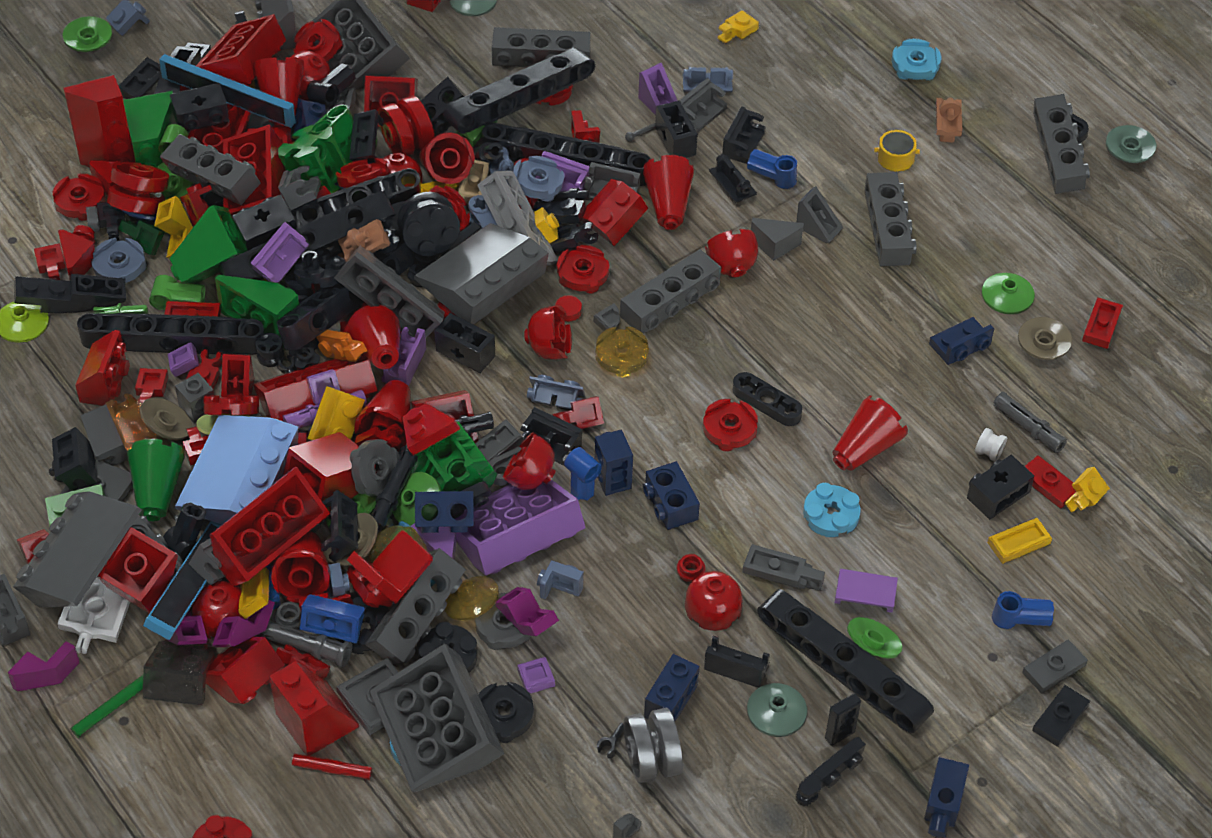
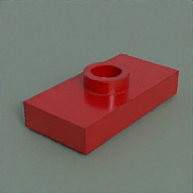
M1039 455L1025 465L1035 475L1032 487L1060 509L1065 506V502L1076 492L1072 486L1074 482Z

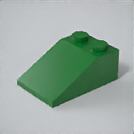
M217 275L215 277L221 313L230 318L259 320L263 324L264 334L274 333L280 336L276 324L277 321L299 304L298 295L295 291L285 288L276 282Z

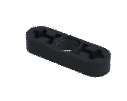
M741 372L734 377L732 391L737 398L785 426H795L801 421L803 408L799 401L751 373ZM769 395L774 398V401L765 403L760 400V397Z

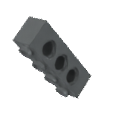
M494 27L492 65L530 67L572 48H578L590 57L591 32Z
M1064 94L1035 98L1033 115L1055 194L1085 189L1086 179L1090 178L1088 164L1083 163L1084 149L1082 143L1077 141V124L1072 123L1071 120L1073 117L1071 103L1066 102Z
M179 134L160 156L171 173L194 184L201 183L202 187L211 185V192L240 206L261 183L255 175V168L246 161L241 163L228 153L224 155L211 145L204 146L194 137L189 139Z
M897 172L867 173L864 193L879 266L910 265L912 254H916L917 246L916 240L911 238L912 221L907 220L908 203L903 201L904 184L899 182Z
M699 249L622 298L620 317L640 335L655 329L659 323L675 316L687 305L694 304L707 292L714 291L720 285L721 266Z
M440 548L429 552L433 556L432 563L397 603L392 604L365 644L381 658H388L393 666L403 662L407 663L416 652L414 646L419 639L422 640L432 628L430 622L434 616L437 617L443 612L447 606L445 600L463 582L461 576L466 569ZM431 579L437 584L436 592L431 588ZM415 602L421 606V615L415 610ZM400 625L403 626L406 631L405 638L401 637V635L399 634Z

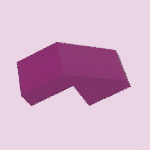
M516 587L494 602L496 607L523 635L536 637L559 621L553 610L540 609L529 588Z
M268 600L267 605L246 619L239 616L223 618L219 623L212 646L216 648L234 647L265 631L275 602Z
M189 609L168 641L176 645L206 643L207 636L202 617L192 616Z
M65 641L47 662L27 651L10 669L8 676L12 688L16 691L57 685L62 683L80 661L75 646Z

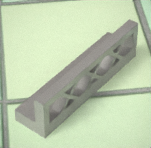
M495 171L477 184L498 226L533 239L549 253L547 265H553L558 261L550 243L535 225L534 212L513 171Z

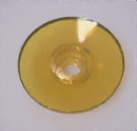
M476 576L463 580L460 587L453 594L450 593L445 600L447 602V606L444 609L446 614L451 619L458 621L471 620L483 615L497 601L499 597L498 585L493 579L485 576Z

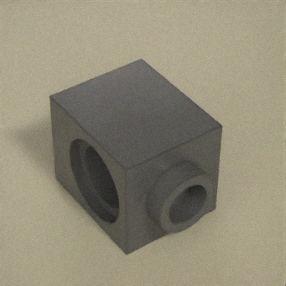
M197 373L175 385L179 407L186 412L193 423L205 415L204 396L214 395V389Z

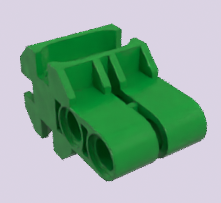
M339 105L332 108L314 125L297 130L292 135L293 139H297L293 144L283 143L278 148V155L286 171L289 170L291 172L301 166H309L310 169L301 174L303 180L307 181L312 177L318 176L321 181L320 187L326 186L330 193L339 190V187L334 185L337 182L336 172L341 174L340 168L352 162L349 158L353 117L347 105Z
M459 421L457 424L460 426V430L416 454L418 461L410 474L424 472L433 476L438 481L441 492L462 491L480 482H486L490 488L498 475Z

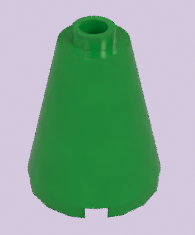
M161 439L136 441L132 443V448H128L127 453L136 506L141 509L139 515L145 516L150 522L159 521L160 518L166 516L185 459L183 447L174 442H171V446L162 445L163 440Z

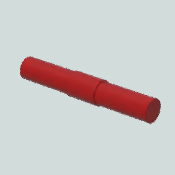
M295 753L292 758V766L364 779H371L373 768Z

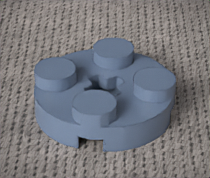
M530 156L528 161L522 163V159L515 164L513 172L525 196L541 199L546 202L552 201L554 196L561 191L564 181V172L562 170L560 172L556 168L557 163L541 156Z
M112 238L102 242L93 252L92 266L95 275L125 278V284L134 280L147 267L142 246L130 238H125L126 241H117L116 238ZM115 259H124L121 263H114Z

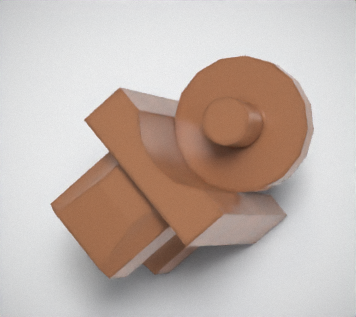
M936 99V135H939V141L953 143L955 136L962 135L961 99Z
M377 219L358 230L356 228L349 230L347 236L338 240L346 261L359 246L373 253L390 245L388 234L384 231L381 221Z

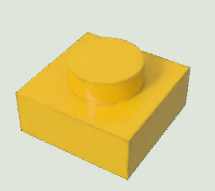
M543 207L535 211V225L549 243L557 240L559 223L552 213L548 214Z

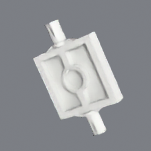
M97 577L77 607L63 608L58 622V629L79 635L75 648L78 653L82 651V654L87 653L91 639H102L116 643L130 601L108 589Z

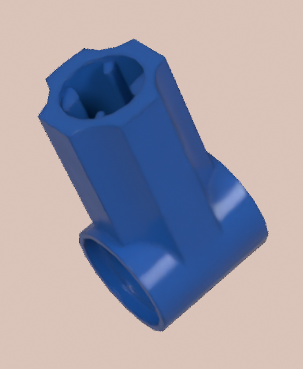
M756 149L750 154L747 162L748 170L774 179L776 186L782 189H789L796 185L797 160L790 155L776 157Z
M578 447L566 457L564 466L571 472V494L578 500H589L594 496L595 479L599 476L602 465L583 448Z
M1005 591L997 598L992 612V620L996 626L1003 629H1011L1016 624L1051 626L1054 605L1051 600L1021 598L1015 592Z

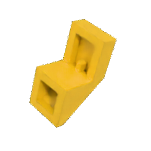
M174 196L158 204L154 226L171 235L166 256L169 259L192 230L193 226L178 197Z

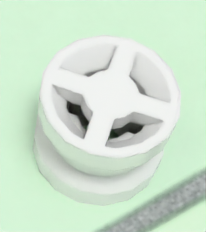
M986 428L979 438L975 453L979 455L986 454L990 460L996 462L1003 452L1007 437L1004 435L997 436L993 434L991 429Z

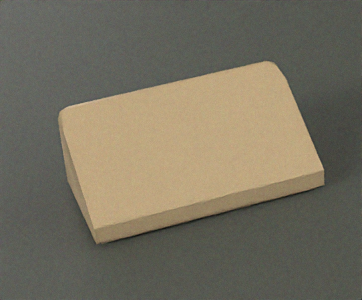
M475 160L468 177L460 182L458 193L468 205L472 197L482 195L477 184L487 178L489 163Z

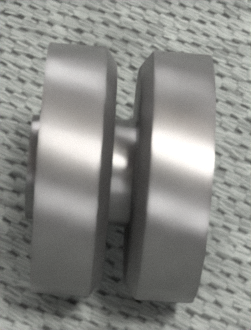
M668 708L652 711L648 722L641 713L624 718V736L633 774L638 783L656 779L658 769L665 777L680 775L683 772L680 740L673 716Z

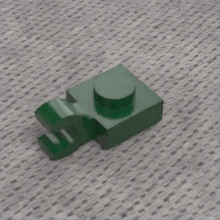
M121 220L118 228L119 231L132 236V239L137 241L142 246L143 251L149 255H156L165 231L142 220H139L138 224L130 220L129 222Z

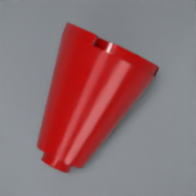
M277 57L256 60L254 70L260 91L293 103L296 115L304 72V61L291 57H285V60H277ZM268 119L269 123L274 124V127H287Z
M452 132L441 133L435 136L420 152L421 163L433 179L444 184L459 183L467 178L475 161L474 150L469 141L461 135Z
M664 155L661 156L659 161L654 162V158L649 160L644 165L643 175L658 224L667 230H673L682 225L694 176V165L692 164L691 166L689 160L685 157Z
M368 305L357 310L348 321L347 333L350 334L352 340L364 343L367 352L361 355L369 359L374 366L379 369L393 367L399 359L401 326L398 317L391 309L383 305L374 307Z
M399 380L387 382L357 416L354 425L355 434L357 432L360 435L376 426L383 431L392 424H397L404 430L402 417L411 409V390L409 386ZM405 430L397 436L401 440V443L394 447L398 449L397 451L407 443Z
M869 395L861 403L832 451L833 461L840 469L853 471L904 439L908 434L907 426L905 425L902 428L898 422L901 419L899 413L884 400L877 398L874 401L871 400L872 395Z
M308 531L277 558L272 567L271 581L274 589L278 593L281 592L285 595L286 599L291 602L299 603L300 597H306L309 594H322L329 587L330 569L328 568L325 552L321 551V539L314 532Z

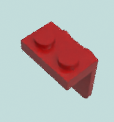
M400 531L372 564L355 551L347 558V561L355 568L352 573L363 583L369 581L366 587L379 598L384 594L394 603H397L432 563L433 556L407 532Z

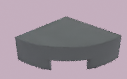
M615 303L595 314L593 322L609 337H612L617 332L620 325L619 309Z
M632 813L622 816L613 823V838H630L642 827V822Z

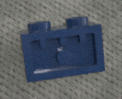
M971 317L930 337L929 345L947 365H950L956 361L964 360L968 355L978 350L982 351L988 348L992 342L994 327L988 325L983 328L974 317Z

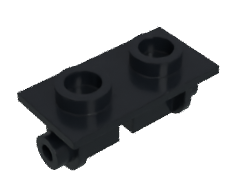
M720 154L716 158V167L709 169V172L734 203L757 195L750 181L744 178L731 162V158L728 155Z

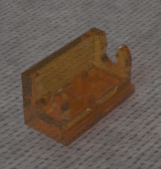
M125 394L126 401L122 403H117L113 399L106 402L127 451L129 447L132 448V443L136 441L158 439L156 434L147 427L141 418V400L139 398L135 399L131 394Z

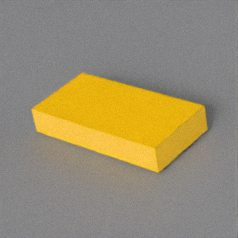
M1034 518L990 536L987 543L1003 564L1050 545L1052 537L1039 519Z
M266 567L249 581L240 584L242 593L239 599V613L245 619L268 604L269 570Z

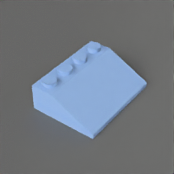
M219 415L175 505V509L181 511L183 504L191 502L202 506L206 510L205 519L223 525L283 477L288 449L298 445V426L267 417Z

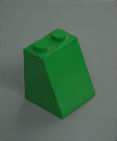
M172 91L123 100L135 163L156 168L163 163L158 146L166 127L176 124L170 100V94H173Z
M216 205L210 206L169 258L172 263L170 269L176 280H180L181 283L197 284L220 272L217 267L219 264L247 251L235 228L234 220L228 208Z

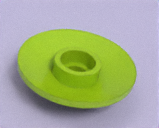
M11 302L0 309V337L10 342L21 343L31 341L39 337L49 324L48 313L40 312V305Z

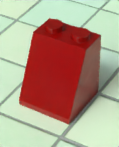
M338 432L289 447L283 476L294 467H297L322 502L331 497L336 490L352 499L359 493L356 491L352 476L350 454L354 449H358L359 446L344 434Z
M297 661L269 676L276 715L306 756L313 755L359 728V723L329 683Z

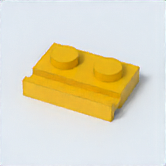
M326 386L308 439L315 440L341 432L351 440L354 433L355 420L361 412L365 400Z

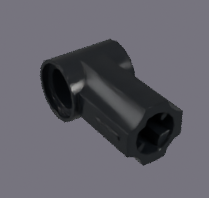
M341 64L321 81H311L307 88L308 99L311 102L326 106L336 105L340 94L353 84L356 79L354 71L348 65Z
M191 502L183 504L175 526L168 529L163 536L168 549L176 552L183 562L197 543L196 540L206 515V510L202 506Z

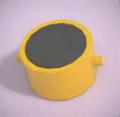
M890 130L880 137L879 147H874V152H878V162L882 167L898 172L905 171L914 164L915 154H920V149H916V139L910 133L902 130Z

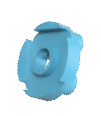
M908 39L903 41L902 45L898 48L897 46L894 48L892 65L897 71L899 78L932 80L935 78L941 63V53L936 47L934 50L929 46V42L925 40Z
M820 483L805 499L803 508L804 518L806 517V520L809 522L808 526L811 530L819 535L838 537L839 533L846 531L848 534L855 529L859 522L861 511L859 496L841 486ZM832 507L838 510L839 512H833V514H828L827 508Z

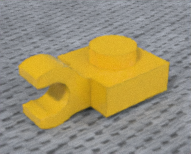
M741 10L726 19L725 23L719 26L723 33L718 36V39L723 43H728L735 36L742 40L758 30L759 22Z
M1095 467L1087 468L1072 484L1076 492L1065 502V505L1070 512H1074L1076 508L1083 510L1086 507L1094 506L1110 489Z

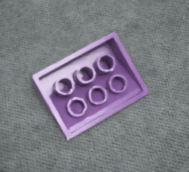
M553 480L547 485L542 482L537 488L532 490L519 489L510 484L491 493L488 497V503L482 507L474 508V527H468V532H456V541L472 564L486 576L495 574L503 567L514 562L523 561L528 555L539 550L548 549L552 544L564 538L573 537L577 532L585 529V524L578 499ZM467 509L464 510V514L455 520H463L467 516Z

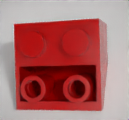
M114 330L92 343L75 385L80 403L99 406L109 403L112 407L115 397H119L123 376L128 375L130 367L129 360H126L125 356L126 344L122 342L120 331Z

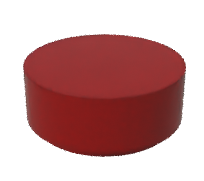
M567 295L560 297L556 301L555 306H562L567 313V316L563 317L564 321H575L581 316L582 303L577 297Z

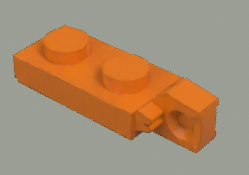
M326 330L316 337L319 341L318 347L321 353L328 358L355 362L360 359L359 357H361L362 353L367 352L364 343L352 340L349 333Z

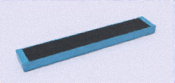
M165 54L159 59L162 78L190 89L220 83L228 104L290 128L296 122L293 103Z
M213 521L209 523L143 624L144 627L168 640L171 639L207 583L188 563L199 545L210 539V534L222 524Z

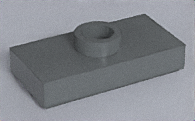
M505 419L475 444L487 461L490 462L493 458L518 447L524 439Z
M1068 639L1025 666L1022 673L1042 694L1086 666L1088 659Z

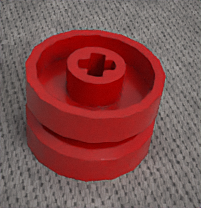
M411 95L399 100L398 106L390 103L378 109V114L384 119V126H380V130L392 154L402 153L410 156L414 153L415 149L421 151L434 138L429 115L416 96Z
M127 162L113 164L111 181L116 185L109 187L107 203L128 212L157 214L158 204L165 201V196L161 192L167 190L169 174L159 168L144 164Z

